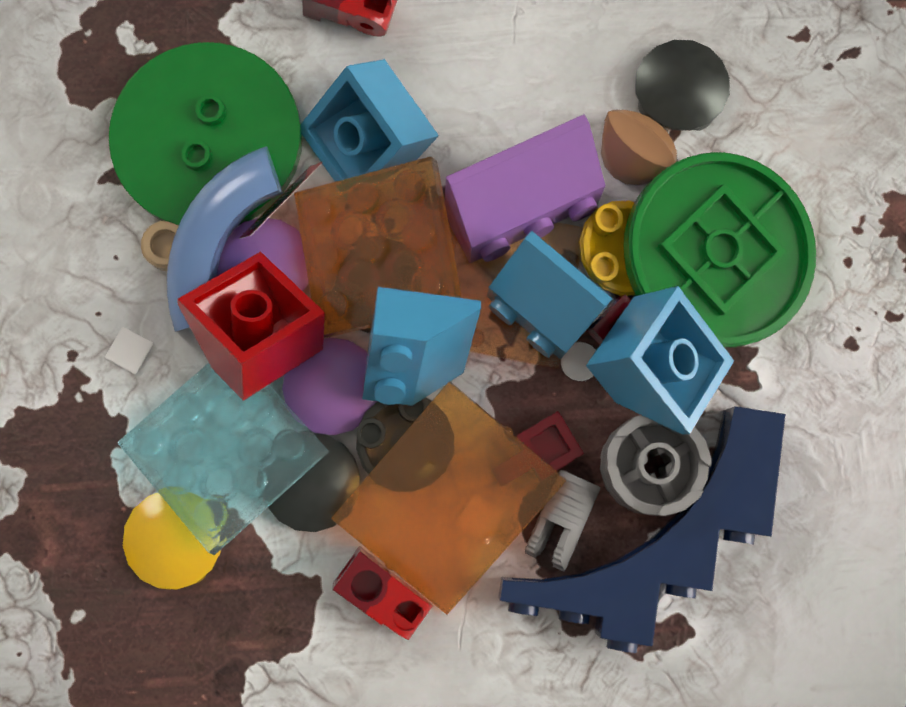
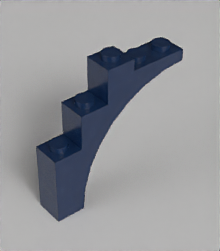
M736 406L723 410L715 449L711 455L708 480L702 489L704 492L697 501L686 510L678 512L648 541L615 561L578 574L543 579L501 577L499 600L509 602V612L538 616L539 607L559 610L558 619L574 623L589 624L590 615L597 616L595 634L601 639H607L606 648L637 653L638 644L653 647L661 583L666 584L665 594L696 598L697 589L713 591L720 530H724L723 540L754 545L755 535L772 537L786 414Z

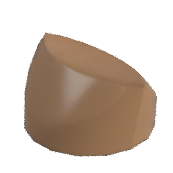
M608 111L602 135L601 157L605 168L614 178L625 184L640 186L649 183L663 170L678 162L675 144L668 132L659 123L648 116L634 111Z

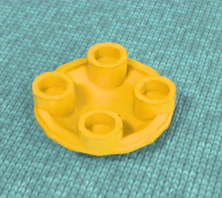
M630 200L611 201L597 208L584 223L579 239L581 262L589 277L603 290L620 296L625 294L627 296L635 295L626 272L623 247L626 223L635 203Z
M166 489L147 496L133 509L124 526L123 549L128 565L142 581L156 588L178 590L199 583L213 569L221 553L223 532L220 513L211 507L204 498L188 490Z

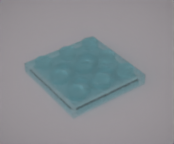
M209 363L117 442L206 551L212 555L217 554L329 453L327 448L270 385L243 401L211 368Z

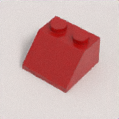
M261 251L177 299L178 306L211 368L243 401L323 350L325 312Z

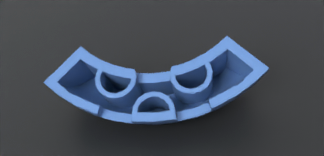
M267 146L244 155L217 173L197 194L181 219L173 239L167 269V298L175 332L189 328L178 306L177 299L215 278L222 250L233 229L260 204L283 194Z

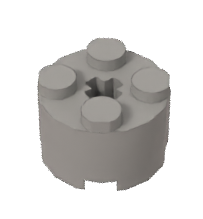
M642 415L631 418L613 431L603 446L600 456V472L606 490L615 501L634 513L655 516H667L684 511L697 501L704 492L702 489L708 480V469L711 467V456L706 440L695 426L690 434L682 435ZM648 452H650L652 457L660 455L663 459L664 464L658 467L660 474L658 478H656L655 473L648 474L644 468V464L648 462L646 456Z

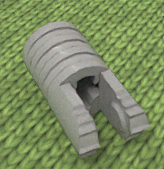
M559 470L526 545L525 554L534 558L541 555L555 523L565 528L554 551L552 562L553 567L564 572L601 488L577 476Z

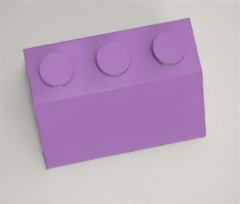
M585 114L446 176L444 215L469 263L481 258L485 262L495 260L507 253L511 248V244L526 238L531 231L542 238L554 229V224L569 217L572 221L583 219L598 208L597 204L606 185L590 123Z

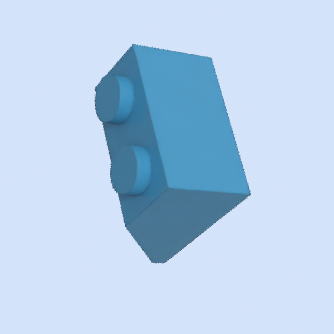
M385 59L346 66L301 123L303 137L319 160L323 162L322 164L350 204L358 202L413 165L439 137Z
M533 231L526 236L488 287L487 297L492 301L489 308L496 316L508 325H512L516 321L530 333L526 339L537 351L548 358L555 354L559 359H562L612 300L608 294Z
M679 286L634 296L586 364V367L616 403L684 435L691 433L734 360Z
M378 287L367 351L362 399L379 401L387 405L402 404L413 406L463 374L481 310V301Z

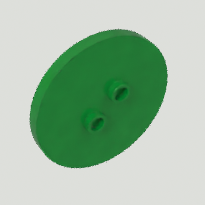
M203 42L182 45L161 53L148 61L124 86L116 101L110 120V155L114 170L123 187L148 213L161 221H167L176 225L180 224L181 219L197 194L217 173L235 160L265 146L268 147L284 193L295 175L302 151L303 138L300 115L295 100L284 80L268 63L255 54L223 43ZM281 195L260 204L239 225L264 213Z
M710 152L690 156L672 164L652 179L642 190L630 211L626 223L623 245L624 261L635 295H643L679 286L724 348H735L752 344L782 329L798 313L811 289L816 268V241L807 211L797 194L782 177L767 166L751 158L732 153Z

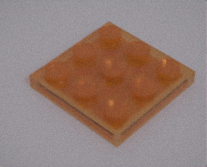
M433 157L422 158L294 193L311 300L325 312L324 338L371 328L378 287L462 298L438 162Z

